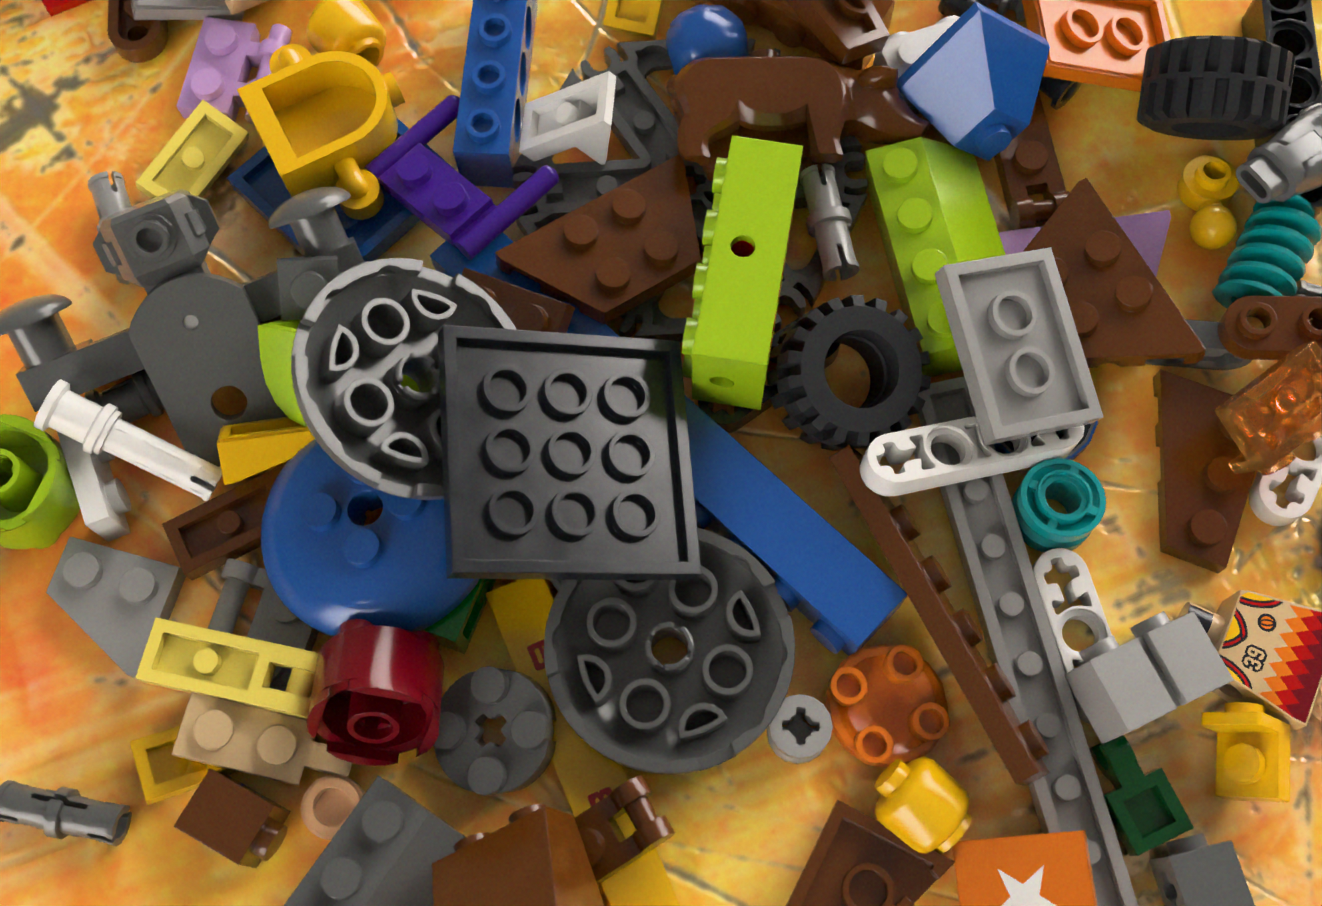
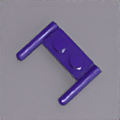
M449 95L367 164L364 170L374 174L379 184L383 186L389 195L455 249L458 247L466 258L472 260L558 183L559 176L553 167L544 165L496 206L492 198L425 147L429 141L458 116L460 98L456 95Z

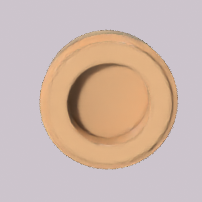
M333 774L317 779L308 787L301 802V816L305 826L314 835L332 840L364 796L365 791L357 782L342 775Z

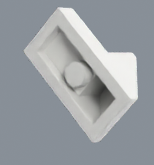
M607 71L525 103L519 152L535 162L576 147L599 164H606L616 76Z

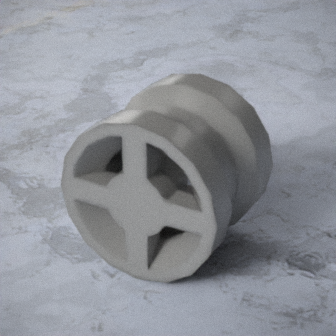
M803 694L788 696L784 699L780 710L767 728L768 743L774 753L784 761L794 764L808 763L821 754L831 739L833 729L831 715L824 704L812 696ZM803 714L804 720H806L810 726H816V728L809 727L808 724L803 721Z

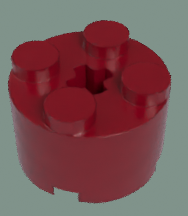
M351 619L342 623L338 634L330 638L322 646L318 654L307 718V729L311 737L315 739L316 733L324 738L327 741L326 751L336 758L368 766L397 764L399 753L416 748V757L430 750L439 735L444 678V662L439 653V641L437 638L425 631L410 632L396 627L373 625L364 619Z

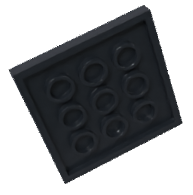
M456 325L442 326L438 333L447 579L693 580L701 575L680 341Z

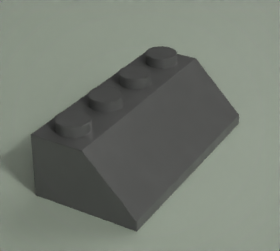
M377 776L284 906H433L432 863L453 853L454 844L466 836L396 785Z

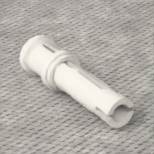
M62 379L58 380L52 387L37 413L34 427L42 431L50 427L83 443V451L89 454L96 453L100 455L104 450L201 497L206 502L209 501L218 485V481L222 477L221 466L218 467L122 420L123 413L118 411V407L110 403L103 407L70 391V383Z

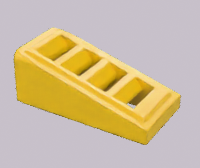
M288 417L223 425L220 428L217 448L224 485L234 484L292 459L315 438L307 426L304 427Z

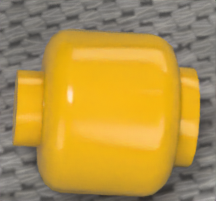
M322 0L315 6L306 31L307 39L317 53L329 51L349 52L365 58L375 67L378 66L384 55L386 31L362 0Z
M919 757L907 764L901 759H897L881 773L875 782L874 788L880 792L874 810L876 818L884 827L919 853H929L934 850L943 854L951 849L969 828L972 816L967 813L970 802L969 793L929 757Z

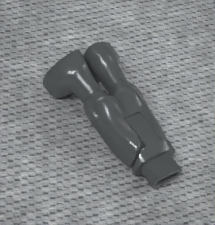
M1317 103L1300 110L1294 121L1282 128L1265 144L1254 148L1248 155L1246 162L1237 168V180L1259 203L1265 204L1271 200L1283 202L1293 196L1322 186V103Z

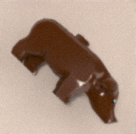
M758 49L751 52L748 56L707 57L693 60L684 66L678 74L671 76L666 87L668 95L671 96V106L674 111L675 121L679 127L677 131V151L685 161H692L701 165L707 179L713 181L717 157L728 158L732 135L802 145L803 151L799 175L804 169L817 164L819 177H821L822 163H837L838 160H842L843 152L840 141L845 137L856 136L873 144L890 145L923 137L931 122L919 118L904 100L897 88L898 69L871 66L864 70H857L840 65L838 62L825 57L780 56L777 51L772 49Z

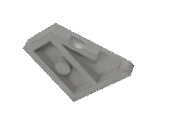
M69 537L46 593L128 676L136 679L135 677L155 617L169 620L186 576L178 566Z

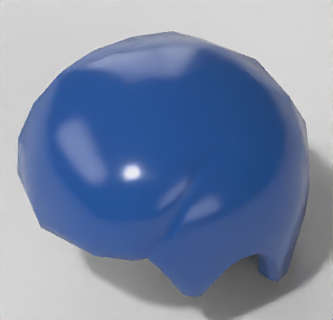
M700 4L680 12L670 23V28L666 32L667 54L671 60L674 75L678 74L691 61L700 58L749 55L748 36L743 22L723 5Z

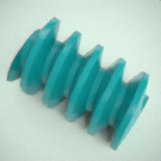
M1296 195L1283 202L1271 200L1265 204L1258 201L1255 202L1253 213L1247 219L1244 230L1236 241V248L1229 255L1227 266L1221 272L1218 284L1212 291L1216 301L1223 307L1228 309L1234 301L1246 296H1294L1296 294V282L1304 276L1306 272L1305 264L1312 259L1314 246L1322 238V227L1314 219L1315 210L1307 200L1300 195Z

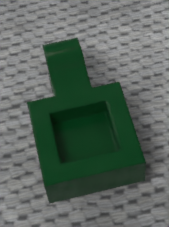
M1124 735L1089 748L1096 765L1114 786V789L1103 795L1112 823L1129 856H1139L1194 828L1163 769H1153L1144 774Z

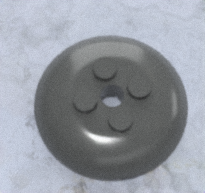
M387 258L369 261L348 269L330 281L310 303L298 325L292 348L291 373L293 388L302 417L320 447L337 465L362 483L385 493L409 499L436 500L444 499L438 333L443 325L517 329L505 311L482 288L458 273L452 278L437 270L423 267L422 260ZM402 374L411 377L417 383L419 392L410 389L408 386L402 387Z
M697 528L701 575L695 579H566L561 585L548 615L544 638V663L553 697L561 713L577 735L592 749L622 766L637 771L664 775L687 774L717 766L735 757L756 741L771 724L781 708L792 679L795 662L794 628L785 603L777 593L778 590L774 579L763 565L744 548L719 534ZM664 638H676L683 642L687 648V655L677 663L662 665L652 654L656 643Z

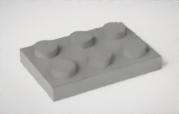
M1051 247L944 265L935 273L985 446L1092 424L1104 417Z

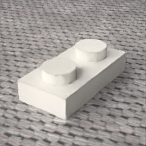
M57 431L85 526L108 542L131 533L125 513L131 510V502L122 482L118 478H113L109 461L114 460L115 456L104 450L100 455L96 453L89 454L83 451V443Z

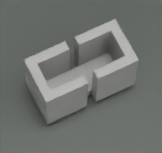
M1165 611L1131 627L1130 630L1135 639L1119 646L1114 635L1079 652L1084 664L1064 674L1101 744L1129 733L1177 709L1178 706H1183L1234 680L1194 611L1171 622Z

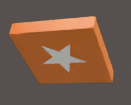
M1086 830L958 841L952 847L960 906H1097Z

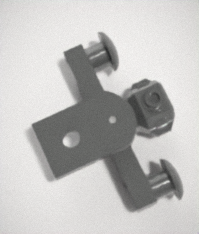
M319 187L301 192L280 204L269 218L268 226L270 229L288 224L291 225L304 255L302 257L337 255L339 272H345L354 265L364 262L354 237H347L334 207L351 197V194L345 189ZM178 189L108 216L102 221L99 232L93 242L94 249L106 272L122 276L124 280L145 288L147 296L131 321L130 328L94 342L92 339L75 345L58 313L69 307L72 301L62 295L46 294L23 299L1 310L0 336L8 334L24 365L15 375L35 412L39 411L46 396L60 379L70 383V391L80 395L145 369L185 451L220 467L217 440L220 428L223 425L287 417L275 403L265 383L260 360L257 325L281 316L277 270L243 284L220 275L211 274L205 258L220 225L208 199L192 195L186 190ZM233 386L245 394L247 406L238 414L227 415L217 410L213 404L212 395L221 387Z

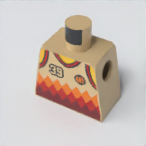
M1239 590L1222 601L1217 613L1188 601L1181 609L1177 618L1194 611L1234 679L1212 692L1227 702H1248L1265 706V714L1291 725L1290 732L1306 727L1322 683V610L1248 590Z

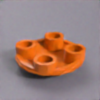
M880 644L860 648L855 654H851L841 661L829 680L825 707L831 715L832 732L843 749L864 764L887 768L897 759H901L907 764L930 753L939 739L949 729L950 718L943 683L930 664L923 659L921 653L910 645L893 646Z

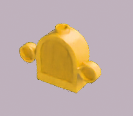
M299 44L281 46L270 58L269 67L272 74L238 88L237 91L291 197L301 192L319 187L335 186L342 188L351 194L349 199L339 204L342 211L348 217L357 220L373 217L383 206L384 194L376 176L364 170V167L396 140L398 121L394 107L405 103L403 94L393 74L388 72L381 75L371 62L353 53L329 51L311 55L306 47Z

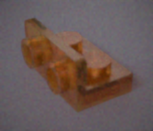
M1316 341L1296 347L1214 410L1242 452L1229 463L1235 474L1260 471L1262 475L1275 473L1289 465L1296 458L1293 452L1296 447L1304 441L1311 442L1322 437V350Z

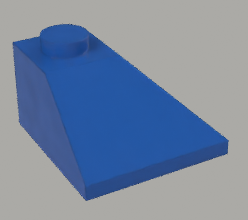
M975 2L898 78L897 88L954 147L989 161L996 154L1006 149L1011 141L1029 126L1050 45L1040 35Z

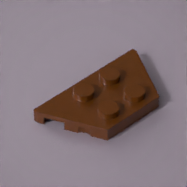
M677 155L496 251V265L500 271L508 275L514 270L540 284V292L558 301L574 304L582 314L602 324L610 322L695 274L697 263L701 262L684 160L680 155Z
M1087 178L1080 180L1023 252L1052 248L1088 368H1097L1105 363L1116 364L1120 367L1145 366L1146 359L1183 358V364H1196L1202 361L1206 348L1089 180Z

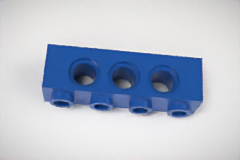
M473 0L453 154L459 173L475 186L514 188L512 175L515 173L513 166L520 156L519 147L524 107L528 92L538 7L537 0Z

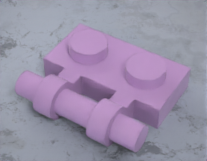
M204 17L176 106L182 117L188 118L199 103L205 100L235 122L239 107L246 108L237 89L272 74L269 67L270 58L278 48L290 43L292 31L285 25L273 24L268 38L263 39L259 43L261 35L254 23ZM251 67L259 68L256 79L250 80L247 83ZM246 110L244 116L246 121L254 125L248 111Z

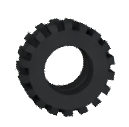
M1189 36L1156 44L1147 49L1137 120L1140 124L1155 132L1191 139L1252 140L1276 134L1287 123L1296 56L1289 50L1276 44L1236 36Z
M850 295L843 300L837 297L797 318L796 322L785 328L778 337L782 344L772 349L769 361L777 363L776 369L767 372V385H777L779 394L770 398L773 407L777 409L784 406L788 415L781 421L789 430L798 427L803 431L799 439L808 444L822 442L821 449L831 451L842 449L848 445L856 449L869 446L876 437L905 430L913 423L908 416L920 413L926 402L918 396V393L930 389L931 376L922 374V366L931 362L929 352H919L916 345L917 341L923 339L917 327L909 331L903 324L908 316L900 309L888 314L886 312L888 302L879 298H874L865 303L864 295ZM832 343H841L853 348L862 356L867 364L870 374V389L867 398L859 408L850 406L838 399L826 381L824 363Z

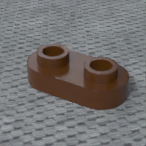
M108 0V36L120 56L125 60L136 63L146 62L157 57L167 44L168 20H134L131 0Z
M1246 296L1237 299L1229 306L1219 321L1218 336L1220 342L1228 352L1242 359L1321 360L1322 330L1314 328L1310 324L1309 318H1315L1322 323V297ZM1247 317L1259 319L1264 329H1256L1250 326L1247 322Z

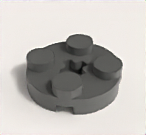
M486 666L462 676L449 687L442 697L439 735L433 745L441 768L458 786L481 795L509 793L526 788L542 775L554 755L556 741L552 740L554 735L553 720H556V714L552 700L537 681L524 673ZM502 715L506 723L501 731L506 740L501 746L495 742L486 744L483 740L484 722L487 718L496 720Z

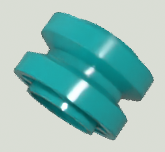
M1062 458L1044 460L1033 466L1011 498L1024 542L1031 548L1044 553L1055 548H1064L1072 551L1079 547L1099 524L1106 508L1104 489L1093 472L1078 462ZM1046 499H1052L1061 503L1066 509L1067 514L1053 510L1048 505Z

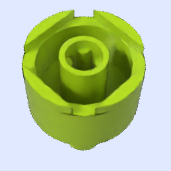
M2 414L0 415V546L8 549L48 548L59 539L60 534L69 527L80 510L61 443L46 431L34 427V422L16 415Z

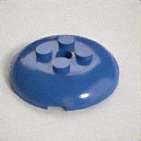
M315 439L303 447L292 459L287 461L270 490L261 525V550L268 579L280 600L296 617L325 635L331 637L337 635L340 625L351 619H364L373 625L396 627L410 632L424 630L453 611L469 595L479 579H447L444 499H409L374 489L344 471L325 453ZM383 508L380 517L375 522L364 526L367 519L365 515L367 510L372 512Z

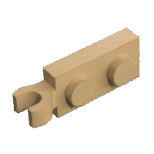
M194 691L191 692L172 751L173 756L296 786L299 785L304 768L347 777L352 766L351 762L341 760L326 751L327 744L313 742L307 729V720Z

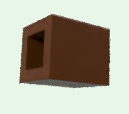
M210 768L174 827L238 865L257 868L262 859L264 861L271 859L283 843L288 830L284 822L291 811L235 778Z

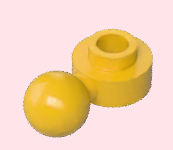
M1212 155L1198 156L1186 164L1177 184V193L1186 206L1197 211L1190 222L1192 239L1202 248L1215 250L1228 245L1236 235L1237 220L1227 206L1231 203L1240 183L1236 177L1235 167L1227 160Z

